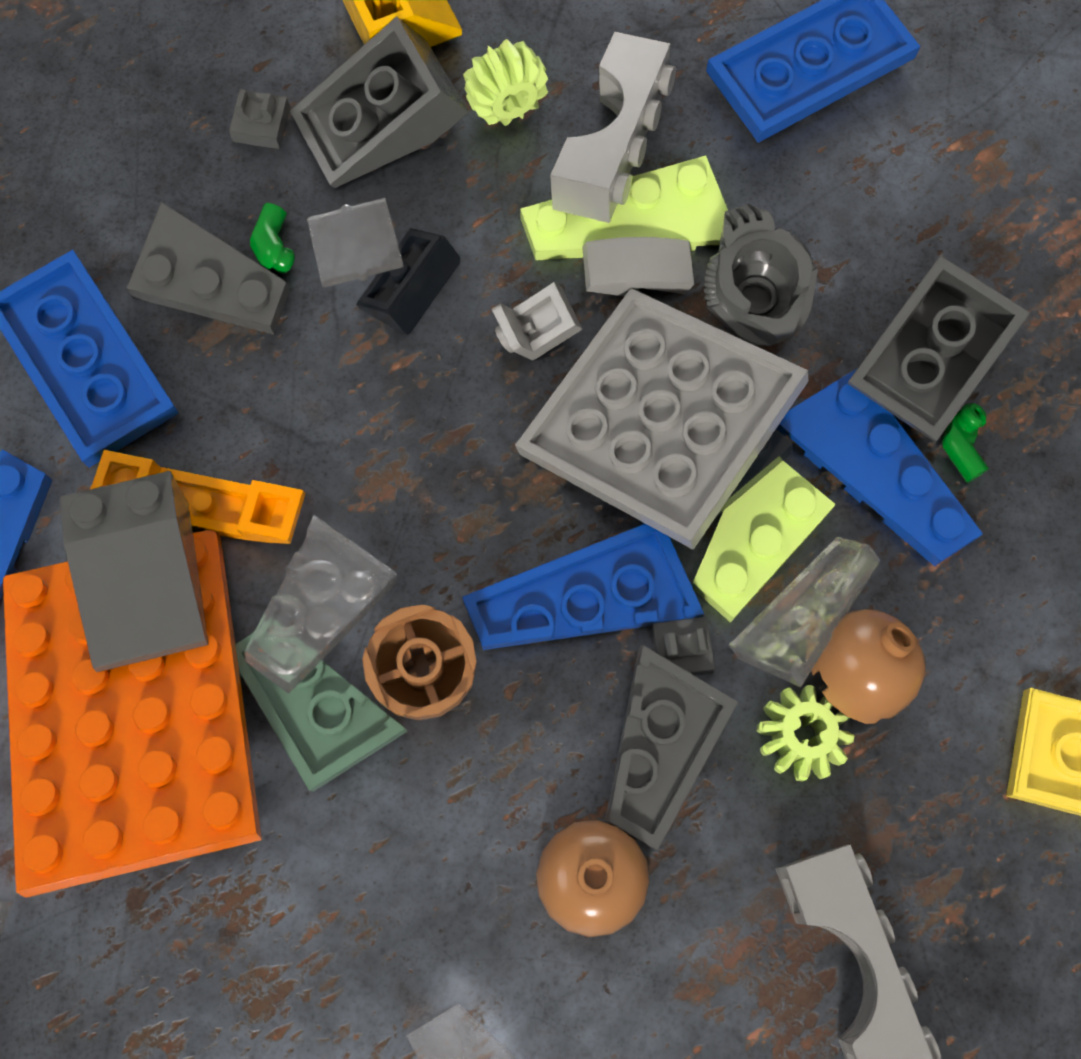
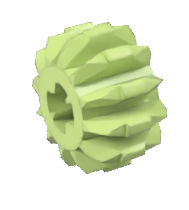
M506 39L498 48L492 49L488 46L486 54L482 57L472 58L473 67L463 74L466 82L464 87L467 93L466 98L472 110H476L478 116L484 118L488 125L500 121L506 126L513 118L520 117L523 119L524 113L528 110L539 108L538 100L548 93L545 84L548 80L545 73L546 68L540 57L536 56L524 41L513 45Z
M807 685L802 689L800 699L791 688L784 689L780 693L782 705L778 702L769 701L763 708L767 716L773 721L760 722L756 730L762 735L772 736L773 741L760 747L761 754L766 756L776 750L781 757L775 763L774 770L779 774L785 772L794 763L796 781L803 782L807 780L811 769L819 779L830 776L829 762L840 766L848 759L845 752L838 745H848L854 742V734L849 731L839 730L838 726L850 718L842 712L834 715L830 711L833 705L828 702L825 696L817 703L816 690L812 685ZM801 721L803 728L810 724L815 731V736L809 739L810 746H808V739L799 742L795 736L794 731L801 727Z

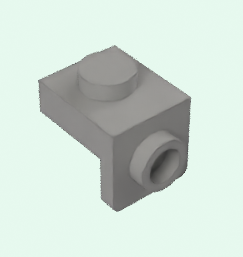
M555 282L513 309L502 303L492 309L499 324L495 327V332L503 347L510 353L515 352L532 361L583 330L563 288Z

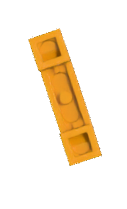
M108 450L103 451L90 489L171 471L189 503L192 530L200 532L209 529L216 531L220 536L266 543L291 544L306 494L303 490L252 480L251 485L160 467L153 459Z

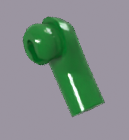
M265 203L250 237V247L262 267L267 270L272 268L277 273L284 274L291 269L295 261V253L292 249L284 247L283 241L279 237L287 213L278 205Z
M966 403L960 408L944 430L942 437L944 451L967 483L989 470V467L974 447L978 428L983 427L987 420L984 409L975 403Z

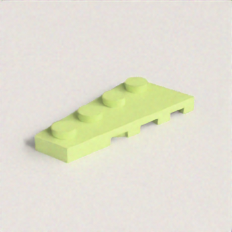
M705 155L632 176L627 201L624 205L617 204L610 223L553 210L552 200L521 208L520 219L535 260L583 258L582 247L586 242L610 238L658 237L687 240L690 243V251H695L696 246L719 245L724 214L728 209Z

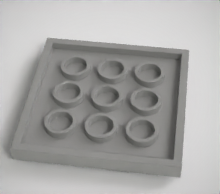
M630 288L515 446L521 456L694 550L808 383V370Z

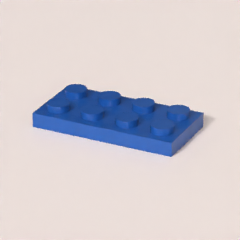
M821 0L708 59L706 72L759 143L915 59L921 46L885 0Z
M74 250L67 252L0 291V330L81 461L88 468L100 462L104 450L116 452L179 414Z

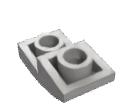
M623 237L588 241L582 247L586 291L625 297L630 288L636 291L644 288L686 294L694 286L690 243L687 240L658 237Z

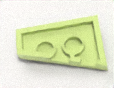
M782 461L723 511L693 580V590L729 622H732L836 504L787 463Z

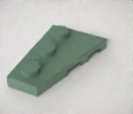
M274 620L235 644L241 676L309 791H316L408 732L401 724Z

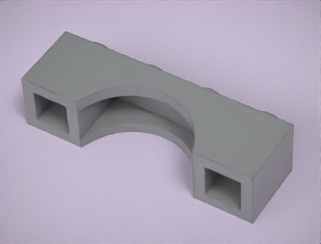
M614 32L599 65L600 103L610 108L617 115V118L610 125L593 134L567 137L550 175L553 210L610 223L617 204L624 205L626 203L631 188V170L633 166L639 168L645 156L647 138L645 136L648 130H656L661 114L662 102L660 100L662 95L669 96L673 89L676 66L669 65L670 43Z
M850 844L835 847L775 868L795 924L817 926L835 934L849 947L859 964L863 980L861 1006L853 1023L838 1038L845 1059H941L940 1050L932 1032L926 1025L920 1026L912 1003L918 1001L915 985L904 967L898 968L890 945L895 943L892 926L883 910L879 909L876 911L868 888L873 886V880L864 857L860 853L854 854Z

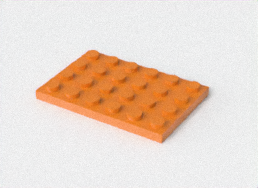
M208 529L193 533L209 645L101 672H96L92 667L68 561L3 577L16 893L28 898L262 840L222 541L216 531Z

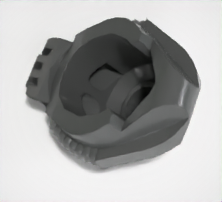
M748 203L726 211L723 219L719 251L716 255L710 257V263L707 264L708 269L705 271V282L703 284L706 287L704 289L705 299L707 300L705 308L733 336L750 344L770 346L788 340L804 326L812 308L818 268L813 263L811 253L808 252L805 243L801 242V239L796 234H793L790 230L775 228L773 216L767 210Z

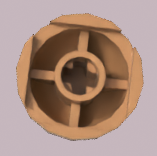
M416 605L398 609L383 618L375 627V633L369 639L368 647H365L362 660L365 681L380 704L397 716L423 720L440 717L462 702L472 688L477 661L473 640L461 621L443 611L435 610V607Z
M854 610L839 617L816 635L809 649L811 672L814 676L820 671L823 681L828 686L822 691L828 702L845 716L864 724H875L881 719L889 720L908 707L917 697L926 674L925 656L916 636L899 619L880 610Z
M600 820L574 822L555 833L541 853L536 872L538 895L548 915L567 931L587 937L611 935L630 924L645 904L650 883L647 859L636 840L619 827Z

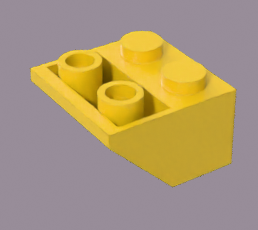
M342 0L364 45L396 16L425 38L430 47L462 35V28L447 0Z

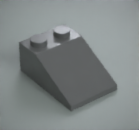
M396 16L293 107L290 113L327 181L336 188L433 143L467 115L469 111L427 40Z
M940 255L847 384L936 442L1030 312Z
M171 471L60 496L63 543L93 669L96 672H101L209 645L189 503Z

